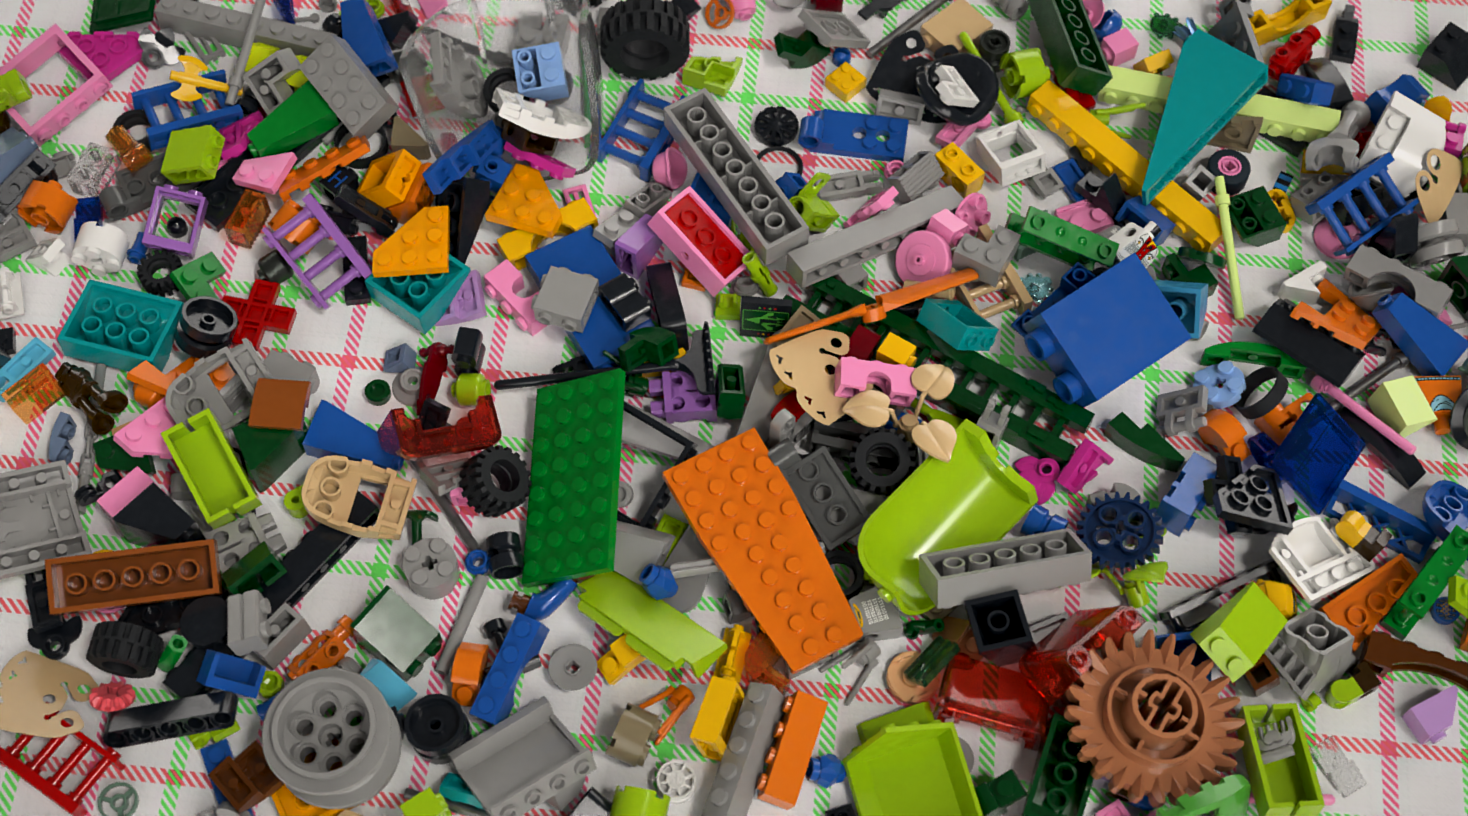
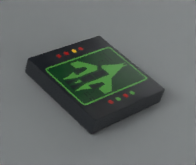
M742 296L740 336L767 338L776 331L781 330L791 318L792 300Z

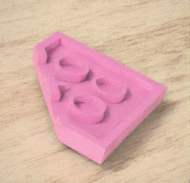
M166 396L114 434L113 440L130 456L157 455L162 459H174L160 434L177 425L167 410Z

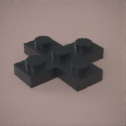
M1227 455L1216 457V471L1219 479L1210 478L1203 481L1204 498L1207 507H1215L1212 497L1222 487H1226L1241 473L1243 474L1240 457ZM1225 520L1228 534L1240 536L1253 534L1252 526Z

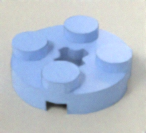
M1222 361L1219 364L1208 366L1194 374L1193 387L1204 385L1208 389L1207 404L1213 405L1217 409L1234 405L1241 399L1243 390H1246V382L1242 371L1233 366V363L1230 361ZM1223 383L1222 388H1218L1217 386H1215L1217 384Z

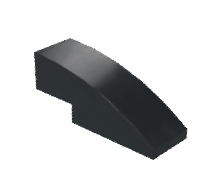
M1327 58L1310 59L1306 64H1302L1308 78L1334 84L1331 103L1326 108L1341 110L1346 103L1354 100L1343 76Z

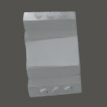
M1312 607L1290 619L1264 652L1270 659L1271 664L1279 670L1280 675L1289 682V686L1305 701L1313 691L1318 694L1324 686L1332 681L1339 680L1346 670L1351 673L1359 662V659L1352 652L1355 637L1350 634L1347 628L1335 624L1328 619L1325 613Z

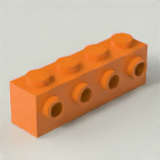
M800 690L786 697L782 706V711L785 712L783 720L777 723L773 734L776 737L774 747L769 748L765 758V763H768L766 771L761 773L756 785V789H759L758 799L785 810H789L796 805L828 705L827 701Z

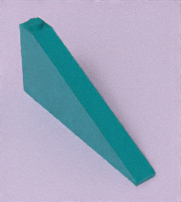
M1197 29L1184 40L1142 186L1143 205L1147 206L1268 82V65L1200 29Z

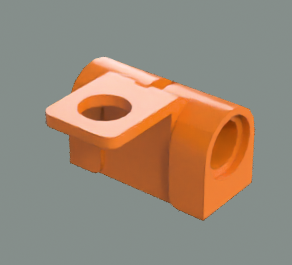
M1306 393L1285 408L1279 403L1269 413L1256 418L1254 424L1288 461L1307 448L1312 438L1303 428L1322 415L1325 408L1311 393ZM1304 402L1311 403L1315 408V412L1312 414L1304 413L1301 410V404Z

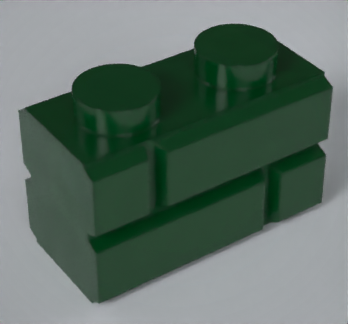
M719 364L717 365L715 380L717 416L727 420L743 418L746 397L743 366Z

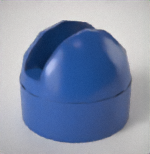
M838 47L835 49L832 57L835 66L839 67L845 61L850 64L851 53L848 48Z

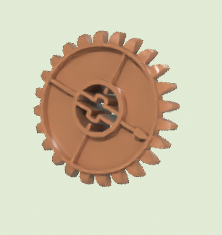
M1149 629L1141 638L1139 647L1136 648L1131 630H1129L1120 639L1119 652L1111 637H1108L1101 645L1102 658L1091 648L1084 659L1088 670L1080 664L1074 669L1072 677L1079 686L1070 684L1065 692L1067 699L1076 704L1075 706L1069 705L1064 710V718L1076 725L1067 733L1068 738L1072 742L1081 743L1082 749L1076 754L1080 762L1091 761L1094 767L1090 775L1095 780L1101 779L1103 776L1110 780L1108 790L1113 794L1118 793L1123 788L1128 791L1129 801L1136 804L1144 796H1148L1152 807H1162L1165 804L1166 797H1168L1170 803L1175 805L1176 798L1184 795L1185 792L1190 797L1200 792L1199 788L1202 783L1205 784L1210 781L1213 786L1218 785L1223 777L1215 770L1228 772L1236 767L1238 762L1222 753H1235L1244 746V741L1226 736V734L1237 731L1245 724V719L1225 717V714L1231 711L1241 700L1240 697L1219 699L1217 694L1229 683L1230 678L1229 676H1223L1209 682L1206 676L1212 670L1215 663L1209 658L1197 667L1193 666L1191 662L1197 649L1196 644H1190L1177 656L1174 654L1176 635L1171 633L1159 649H1155L1154 631ZM1145 698H1148V699L1145 701V703H1144L1140 708H1138V706L1140 705V703H1141ZM1161 703L1163 707L1154 722L1156 725L1152 728L1149 724L1158 709L1157 705ZM1174 722V725L1166 733H1163Z

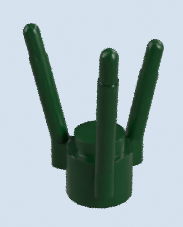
M603 350V355L621 366L618 357ZM642 374L627 375L625 377L624 395L643 397L648 388V378L642 377Z

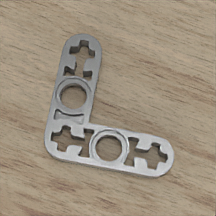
M782 409L770 423L769 449L787 437L795 446L814 428L815 419L805 412L796 422V417L787 409Z

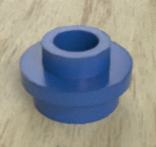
M484 550L471 551L465 559L467 571L472 575L487 573L490 569V557ZM482 560L483 564L481 566H474L476 561Z

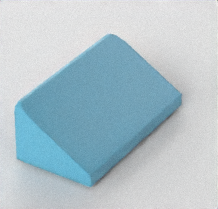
M372 658L360 673V675L367 678L379 689L390 707L396 706L397 711L418 694L381 660Z

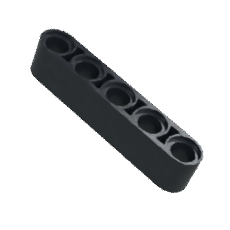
M219 691L113 711L108 714L102 739L107 746L122 748L226 729L235 723L239 700L237 695L232 692Z

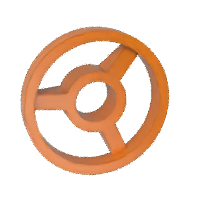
M718 0L709 1L705 10V17L711 27L724 29L732 23L735 9L731 0H725L730 6V11L727 7L722 6ZM714 3L716 9L714 11L715 19L712 23L710 19V8ZM723 9L724 14H723V16L721 17V16H720V11ZM729 17L724 25L716 26L721 20H726Z

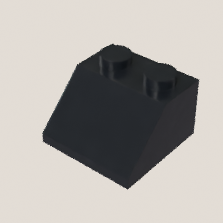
M1449 22L1425 49L1417 67L1454 91H1457L1468 78V32Z

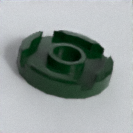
M1184 246L1179 247L1177 252L1179 258L1201 265L1206 264L1209 267L1225 269L1226 259L1219 255L1197 251L1194 248Z

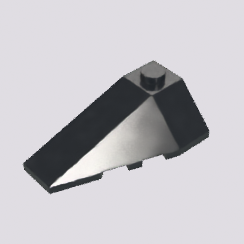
M462 177L459 180L452 181L441 194H436L435 205H448L450 209L449 254L463 264L466 263L488 207L490 181Z

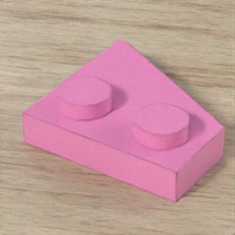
M891 186L872 196L842 225L848 228L858 222L865 221L871 216L874 217L881 211H886L895 203L893 198L899 192L894 186Z

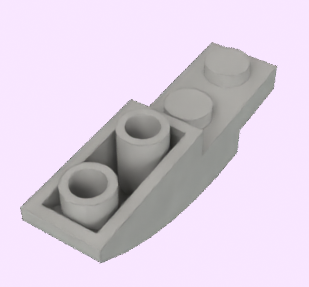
M653 180L626 199L621 210L594 228L593 237L612 249L615 247L614 243L644 214L654 216L672 196V192Z

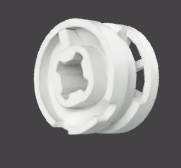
M671 760L660 767L656 781L661 798L663 799L664 794L670 796L671 804H682L688 801L696 789V776L693 768L682 760Z

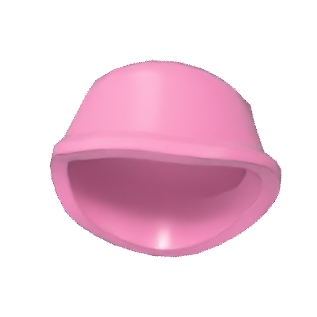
M668 147L653 160L652 175L656 183L670 189H677L685 182L687 162L676 148Z

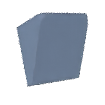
M406 343L387 350L383 371L385 373H403L407 369L415 368L416 352Z

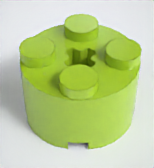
M1038 47L1010 52L1001 57L999 70L1003 69L1004 76L1000 77L1003 90L1009 98L1021 99L1030 97L1034 91L1051 77L1050 69L1048 66H1045Z
M616 786L609 816H667L671 797L664 794L663 799L656 797V791L625 786L623 791L620 786Z

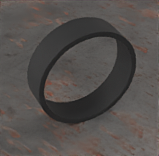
M344 124L339 127L334 136V146L339 148L343 137L350 132ZM382 126L377 130L384 138L381 148L372 156L356 159L346 166L354 169H366L371 161L387 154L389 145L386 132Z
M1262 367L1245 378L1246 390H1243L1241 399L1233 406L1247 419L1262 417L1273 410L1284 398L1288 390V380L1276 367ZM1276 378L1275 384L1264 398L1251 406L1244 407L1248 397L1258 386L1270 379Z

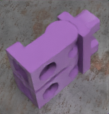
M670 371L662 372V378L649 380L650 397L664 395L663 401L650 402L652 415L658 418H666V422L670 424L674 423V421L686 422L699 419H707V422H717L715 395L700 394L697 391L694 378L683 371L671 373Z

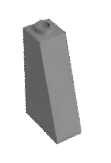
M617 521L614 570L642 586L643 583L639 581L640 573L650 563H653L655 566H663L675 536Z

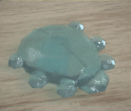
M1028 273L1027 278H1020L1032 299L1038 303H1042V299L1048 298L1051 295L1048 293L1049 291H1054V288L1050 286L1052 284L1051 278L1047 276L1042 278L1041 273H1037L1036 276Z

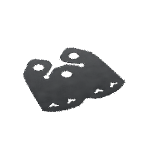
M910 30L894 38L888 45L866 86L868 93L876 101H878L879 93L873 88L879 87L880 89L921 97L915 85L916 69L931 62V60L921 56L908 59L907 61L902 60L903 56H910L924 50L925 42L919 31ZM909 38L916 40L917 44L914 48L907 47L906 41ZM951 44L938 48L934 53V57L938 59L943 57L945 53L955 54L959 52ZM926 106L924 107L925 114H923L921 121L937 124L948 122L939 116L934 117V114L928 111Z

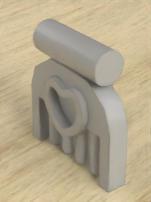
M1290 716L1285 717L1288 731L1286 730L1284 720H1280L1282 733L1279 732L1277 723L1274 722L1272 724L1273 730H1270L1269 725L1265 726V737L1262 727L1258 728L1260 738L1258 740L1257 732L1254 728L1264 765L1295 755L1292 744L1295 742L1296 734Z

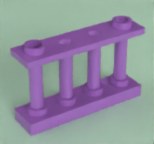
M309 193L302 199L305 203L303 210L274 232L268 227L263 228L262 231L265 233L263 239L271 249L276 247L313 295L310 298L318 308L323 306L325 310H328L332 307L327 301L328 298L356 277L360 278L363 276L364 279H367L372 274V269L313 194ZM309 217L311 219L316 217L321 223L318 226L319 230L288 252L280 240ZM331 236L337 243L334 246L335 249L304 272L295 260L325 237L328 239ZM347 256L353 263L349 266L351 269L320 292L311 280L340 257L344 258Z

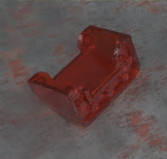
M492 395L479 396L476 400V408L470 410L467 417L460 418L455 425L428 430L422 429L420 418L414 420L408 418L404 414V408L391 409L377 431L380 445L385 452L408 461L494 447L499 442L502 434Z
M1129 605L1079 610L1030 648L1020 658L1018 663L1019 670L1051 706L1090 669L1092 659L1088 651L1091 648L1095 651L1101 650L1104 640L1111 637L1118 650L1120 639L1125 632H1132L1133 635L1146 622V619Z
M955 652L954 655H949L946 660L933 709L934 720H941L944 723L946 718H954L953 722L955 724H959L961 720L1013 735L1012 740L1018 741L1019 737L1025 741L1024 748L1038 751L1046 730L1053 685L1048 677L1044 675H1028L971 659L965 653Z

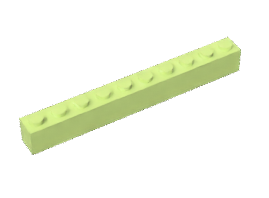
M1108 65L1113 78L1099 92L1097 101L1122 106L1145 103V107L1138 109L1154 113L1164 112L1173 77ZM1255 94L1235 116L1263 117L1259 133H1268L1274 137L1283 136L1292 138L1295 141L1310 143L1316 139L1327 137L1328 134L1336 129L1340 122L1341 110Z

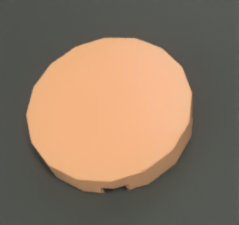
M911 650L902 652L893 658L887 669L886 682L888 690L894 698L902 703L915 705L927 702L934 697L939 689L941 675L939 667L932 657L919 653V651Z

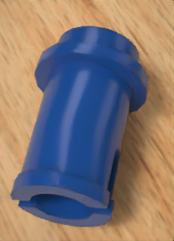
M138 232L132 248L127 250V259L134 264H141L140 260L142 257L146 259L145 254L148 248L142 243L144 232Z

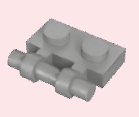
M1199 385L1158 395L1156 417L1160 421H1164V425L1157 426L1156 431L1161 436L1167 435L1170 437L1177 435L1181 431L1193 432L1198 431L1200 427L1207 426L1206 417L1197 418V414L1207 412L1208 389L1204 385ZM1185 416L1184 421L1177 422V418Z

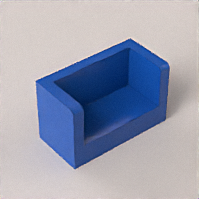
M1140 195L1126 200L1114 218L1118 222L1127 219L1142 228L1150 221H1153L1161 229V232L1153 239L1156 246L1163 244L1176 226L1175 223L1150 203L1147 206L1143 205Z
M207 649L196 681L208 687L256 699L266 666L258 662Z

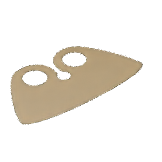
M1435 148L1428 152L1427 166L1430 172L1437 176V184L1433 182L1432 176L1425 170L1419 171L1415 178L1418 198L1428 223L1439 221L1457 189L1463 171V163L1458 158ZM1432 155H1436L1440 160V168L1438 170H1435L1431 165ZM1421 176H1426L1429 180V189L1427 191H1424L1420 186Z

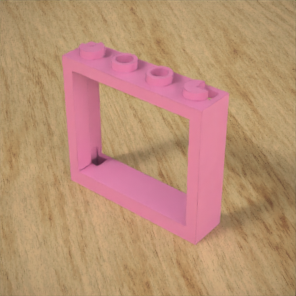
M56 23L0 68V76L16 68L26 78L66 45L93 74L90 79L33 126H30L13 107L6 110L22 129L33 138L39 147L50 140L63 127L69 125L74 118L87 110L92 103L105 95L113 87L105 75Z

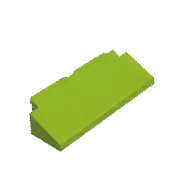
M615 570L594 575L578 584L582 593L578 595L580 599L577 605L579 611L614 636L626 634L625 641L629 647L664 671L672 668L678 670L687 662L690 664L694 676L699 679L728 648L724 641L662 599H654L648 595L640 584L633 582Z

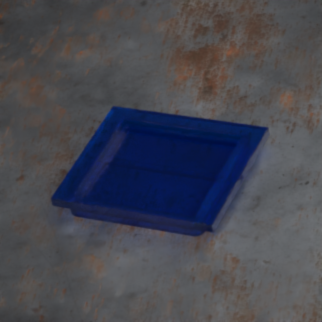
M1316 393L1268 464L1316 515H1320L1366 444L1320 393Z

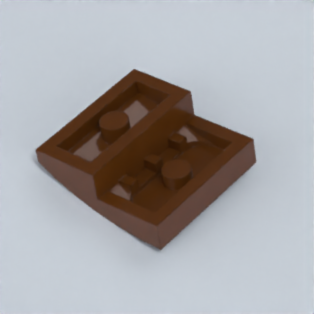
M256 740L235 759L229 755L208 774L209 778L239 813L262 802L284 785L269 767L265 759L263 747Z

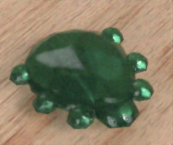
M1154 13V17L1150 21L1152 32L1157 35L1158 39L1167 37L1169 40H1172L1174 38L1172 31L1177 32L1174 27H1182L1184 25L1178 23L1179 19L1177 17L1170 18L1168 13H1165V15Z

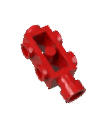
M1307 25L1300 33L1292 34L1289 40L1282 47H1278L1269 58L1268 76L1279 81L1282 73L1295 75L1298 68L1311 59L1313 51H1311L1312 45L1321 38L1320 31L1313 25Z

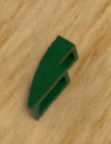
M1123 412L1107 424L1103 434L1131 456L1164 470L1178 472L1185 460L1151 425L1147 423L1140 429Z

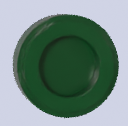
M380 379L369 382L365 388L367 401L374 406L386 404L391 398L389 384Z

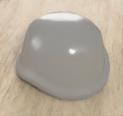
M1352 283L1348 288V293L1353 302L1363 311L1372 312L1378 306L1377 301L1386 294L1391 295L1394 286L1391 283H1378L1368 289H1364Z

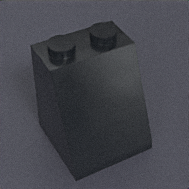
M154 482L112 518L129 543L142 547L206 540L196 521Z
M1017 589L964 601L979 655L999 667L1026 660L1033 638Z

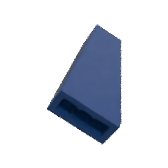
M346 0L341 2L342 37L371 73L378 77L398 70V64L371 5L366 0Z
M1402 292L1394 295H1384L1377 301L1378 306L1372 311V315L1422 376H1444L1468 348V340Z
M321 400L302 443L307 455L316 458L332 455L348 457V460L359 462L362 459L373 461V465L383 469H387V467L395 471L402 469L404 456L398 444L331 403Z

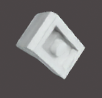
M59 238L41 241L25 260L57 277L71 259L61 251L65 244Z
M1320 260L1282 283L1277 296L1281 299L1296 302L1303 301L1306 304L1314 305L1321 294L1316 286L1324 279L1323 275L1327 269L1326 264Z

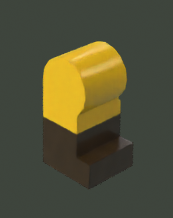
M1354 510L1345 512L1335 527L1337 535L1368 562L1385 548L1393 536L1385 528L1379 532L1365 521L1361 513Z

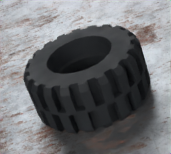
M621 0L614 6H611L601 19V57L609 68H612L617 74L622 73L627 78L635 77L637 80L640 78L655 80L657 77H667L669 73L674 74L686 63L690 54V26L688 18L677 5L673 6L672 2L668 0H626L624 2Z

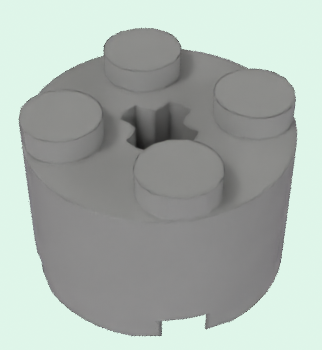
M422 539L405 550L403 571L409 587L415 594L426 599L435 600L449 595L454 590V586L460 578V568L454 550L444 539Z

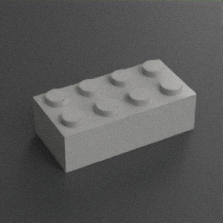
M330 34L299 66L300 70L355 137L358 136L360 138L365 135L369 139L400 108L346 40Z

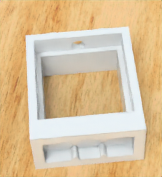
M1020 119L976 135L977 153L1002 187L1046 171V153ZM1018 143L1025 152L1023 155L1004 162H1000L993 153V151Z

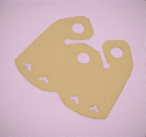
M821 329L770 349L769 356L772 367L784 384L796 389L797 401L801 407L816 421L829 426L845 414L843 413V408L850 398L834 396L835 373L832 375L827 374L825 367L832 365L836 368L839 359L825 353L821 354L819 349L823 348L825 351L834 354L845 355L849 351V337L842 332ZM833 338H838L842 342L839 348L831 345ZM776 355L783 358L781 364L778 363L779 358ZM784 372H792V379H790L789 375L785 374ZM866 384L865 391L872 390L874 384ZM805 396L812 399L811 405H809ZM817 411H824L826 418H824L822 414H818Z
M27 650L14 656L0 674L2 684L0 696L3 701L0 702V730L47 738H57L78 732L83 729L84 723L80 714L76 711L67 710L51 717L50 720H45L44 716L62 710L68 699L64 687L61 686L62 682L68 683L67 687L72 697L80 702L88 701L92 689L99 686L87 672L57 660L48 659L45 656ZM26 657L27 663L18 664V662L23 661V658ZM14 671V673L17 676L13 677L12 679H9V677L12 675L11 672ZM80 685L90 687V691L85 694L79 693L77 689ZM50 694L54 695L56 700L49 704L43 701V697ZM70 718L74 723L71 727H63L61 720Z

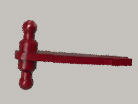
M435 342L428 348H421L419 350L421 357L428 356L424 363L421 375L419 399H417V416L420 415L424 400L428 398L435 400L442 374L447 369V355L452 354L454 345L447 346L441 342Z

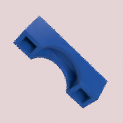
M517 613L469 712L470 714L494 726L508 718L514 706V692L518 679L530 659L539 654L550 631L549 628L537 620Z

